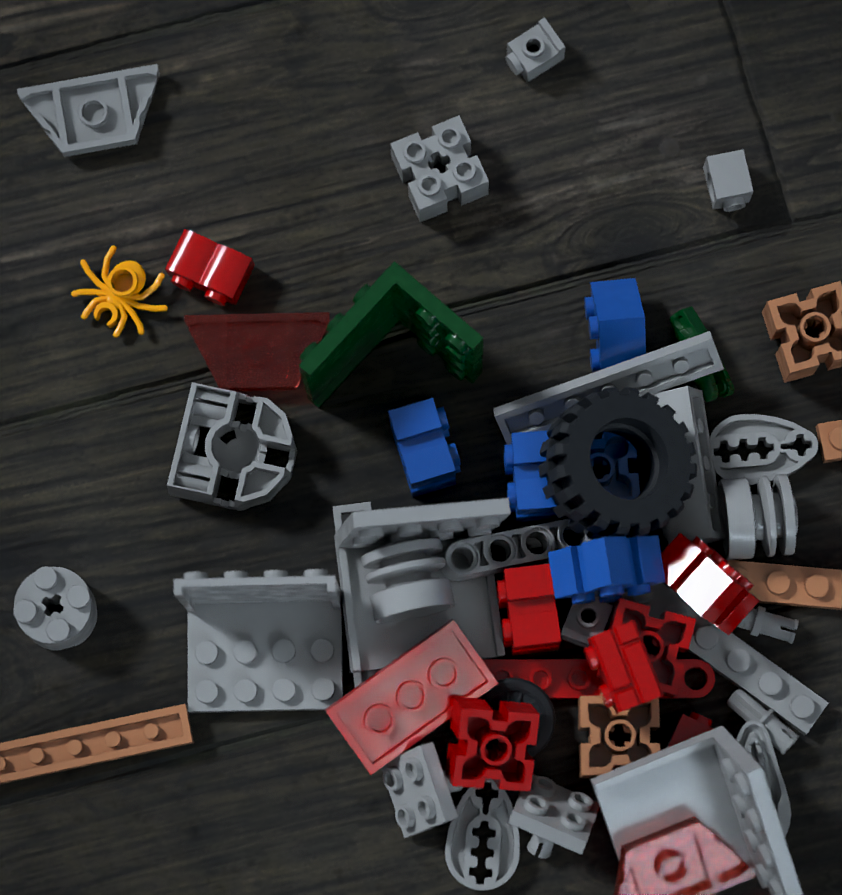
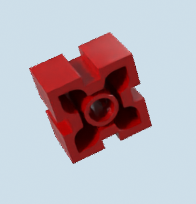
M680 532L661 553L665 583L677 592L701 617L714 624L727 635L732 633L760 601L750 592L754 585L739 571L733 569L723 556L711 546L709 547L698 536L691 541Z
M550 563L504 569L502 580H497L496 586L499 609L506 608L507 619H502L501 624L504 647L511 646L512 656L558 650L561 643V635Z
M619 598L615 602L608 630L635 620L642 640L644 638L650 640L649 647L655 649L654 655L649 654V658L664 696L671 698L677 696L685 665L675 661L678 651L685 652L689 649L696 618L670 611H664L660 614L659 619L648 616L650 606ZM598 669L596 677L602 679Z
M454 697L450 728L458 738V744L448 743L445 775L452 786L484 788L485 779H493L500 790L531 792L534 760L526 751V745H536L540 718L539 712L531 703L500 701L499 710H492L485 699ZM492 739H497L498 744L492 743V749L487 750L486 744Z

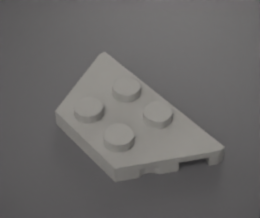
M153 64L17 89L20 100L64 157L137 144L160 73L158 65Z

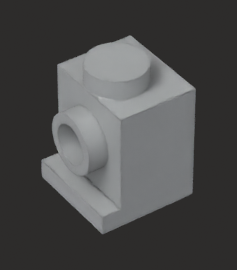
M544 17L538 21L536 26L507 43V56H505V59L515 75L521 73L528 83L564 60L565 45ZM536 44L539 49L538 52L532 53L527 50Z
M595 597L596 601L572 604L560 634L561 639L583 648L589 647L587 639L604 631L613 605L599 603V597ZM585 610H591L594 612L596 619L592 623H585L581 619V613Z

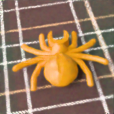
M112 245L103 261L101 277L104 283L93 273L87 261L82 259L80 264L84 272L100 288L77 289L71 292L72 297L80 295L100 296L93 298L81 314L83 320L88 318L93 309L94 318L99 321L104 311H111L112 318L108 321L107 326L112 328L117 325L113 336L118 338L126 324L127 312L134 321L139 335L145 333L143 323L132 307L152 312H165L168 310L167 305H150L135 301L144 300L158 289L165 277L163 272L158 274L156 280L149 288L138 294L143 289L146 280L145 271L138 262L123 261L117 264L108 275L110 260L117 250L116 246Z

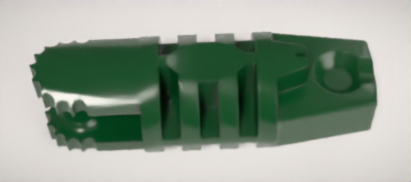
M692 306L681 309L670 317L677 342L708 332ZM723 361V370L694 380L697 388L702 390L703 398L706 402L716 400L718 394L724 398L734 393V386Z

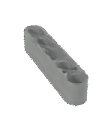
M568 518L459 540L452 543L441 558H445L446 566L441 571L452 581H464L503 573L504 569L549 563L548 552L569 547L563 539V532L565 530L573 531L568 527L571 520ZM587 530L576 533L579 538V545L583 542L591 541V539L587 538ZM526 539H538L543 546L542 554L531 553L526 547ZM498 545L504 549L506 553L505 561L497 562L493 560L489 555V546ZM451 554H464L469 561V567L465 570L456 568L451 562Z

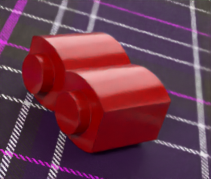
M184 229L165 270L172 277L170 282L186 291H191L193 287L206 292L204 295L206 299L217 305L225 306L226 302L237 304L255 264L252 258L239 251Z

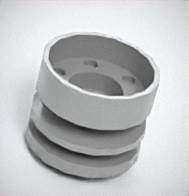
M786 474L775 475L773 492L768 477L760 476L757 484V494L751 493L749 483L745 477L719 480L718 494L726 540L722 541V547L726 560L753 558L756 540H761L767 557L775 555L777 541L783 556L795 553L798 512L795 496L792 493L789 478Z
M415 538L413 540L395 541L385 544L381 548L368 552L361 557L364 568H381L365 576L366 582L368 584H385L386 589L370 596L376 624L395 623L421 618L455 606L450 580L443 578L431 579L432 573L446 566L445 558H429L443 551L440 539Z

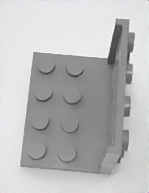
M509 498L358 511L350 514L334 535L351 673L381 670L451 619L455 620L481 659L499 658L505 655L494 575L464 581L450 580L455 606L448 610L412 620L376 624L370 596L386 589L385 584H368L366 582L365 576L381 568H364L361 557L391 542L413 540L415 538H436L441 540L443 551L429 558H441L452 543L489 535L494 528L499 527L500 523L511 514ZM489 546L488 551L492 558L491 546ZM451 554V562L456 568L465 570L469 567V561L464 554ZM441 569L431 574V579H448Z
M309 569L304 570V576L289 577L288 571L285 570L264 571V577H248V572L227 571L224 572V578H208L207 572L184 573V579H174V596L188 611L189 713L325 710L343 697L342 597L336 577L328 576V570Z
M723 726L590 779L630 895H709L755 875L763 888H769L771 895H803L763 769Z

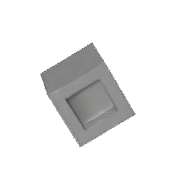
M744 150L707 156L703 170L713 210L723 208L725 212H731L744 208L746 206L745 203L750 202L754 192Z

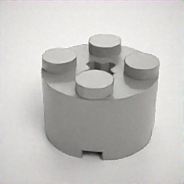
M41 567L22 582L15 595L13 613L18 625L24 633L43 648L62 650L77 646L90 636L96 625L97 605L95 597L82 578L71 570L61 567ZM60 603L63 611L61 613H51L49 610L50 606Z

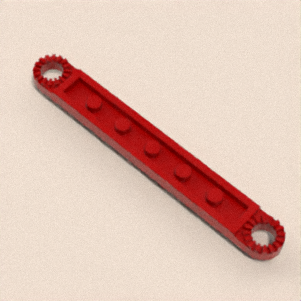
M482 659L497 681L506 678L528 680L545 691L550 699H579L580 696H601L598 686L604 684L603 679L596 677L598 669L592 671L587 659ZM676 659L675 662L685 665L678 694L672 698L662 696L659 699H698L706 696L715 684V674L712 667L699 659ZM696 668L705 673L706 682L702 689L692 690L685 684L684 675L687 670Z

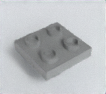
M433 742L420 745L402 753L382 767L383 781L389 790L395 808V818L402 829L404 838L420 834L458 818L450 793L459 792L463 787L452 786L445 775V771H442Z
M533 775L531 792H520L508 823L533 834L527 844V849L534 856L540 843H543V846L538 856L539 858H549L554 844L582 855L600 806L598 802L582 792L570 791L556 785L554 781L547 777Z

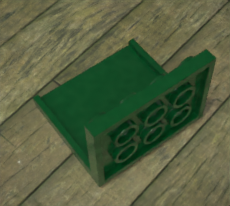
M394 261L372 286L365 284L356 293L352 300L355 304L345 315L340 312L330 321L326 327L328 334L319 343L313 341L305 348L299 357L302 362L298 365L308 400L320 408L399 321L419 338L416 342L426 353L432 357L437 353L447 362L445 368L460 381L466 378L472 384L482 374L484 338Z

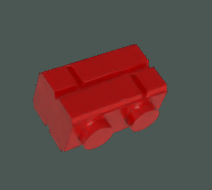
M635 620L598 633L587 639L589 647L584 648L585 656L591 670L599 669L604 684L598 686L606 708L613 707L617 714L664 696Z

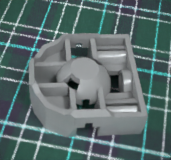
M192 382L167 483L170 496L238 511L271 501L290 481L297 455V448L286 414L268 398L249 397L236 391ZM239 403L256 407L252 424L248 423L245 425L241 424V421H235ZM200 427L210 429L205 438V453L207 457L194 455L199 441ZM235 430L236 438L230 440L227 444L220 439L227 432ZM267 448L289 452L286 468L264 463ZM222 476L239 479L234 501H225L217 498Z

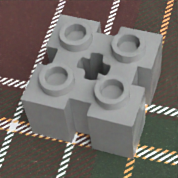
M460 115L432 126V136L421 140L417 132L390 143L391 157L402 182L405 183L412 180V182L408 183V195L420 223L447 212V202L458 198L462 206L488 195L489 180L478 156L475 155L468 158V156H471V140ZM437 165H442L446 167V171L440 173L439 170L434 167Z

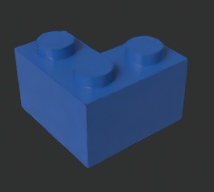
M636 278L590 282L591 297H584L586 320H588L590 339H596V349H590L592 372L646 354L645 314Z

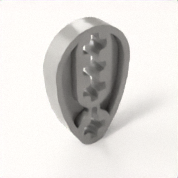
M740 414L728 417L720 422L710 435L716 478L721 480L745 477L750 488L757 487L760 476H767L771 484L774 481L775 475H792L811 461L818 451V440L811 431L794 422L760 414ZM796 438H801L802 443L809 444L810 448L806 449L803 456H798L797 450L781 449V447L791 446L795 443ZM758 441H763L765 447H771L772 449L766 455V459H760L759 453H751L748 455L747 461H741L740 455L733 454L726 463L722 462L721 456L714 455V452L719 450L720 444H726L727 450L732 451L738 448L740 442L745 443L747 449L756 448Z
M485 779V783H491L493 791H498V798H492L490 801L488 814H483L482 798L475 794L476 790L482 788L469 787L456 808L458 818L451 820L445 847L446 863L452 876L465 887L478 891L495 889L507 882L514 874L520 856L518 827L508 823L513 811L511 800L506 791L500 790L493 779ZM481 822H487L489 829L495 830V837L488 838L487 849L493 850L494 855L493 857H488L485 861L486 869L492 870V877H486L484 884H477L476 877L469 875L470 868H476L478 864L477 857L471 856V848H478L479 837L473 836L472 831L473 829H478Z

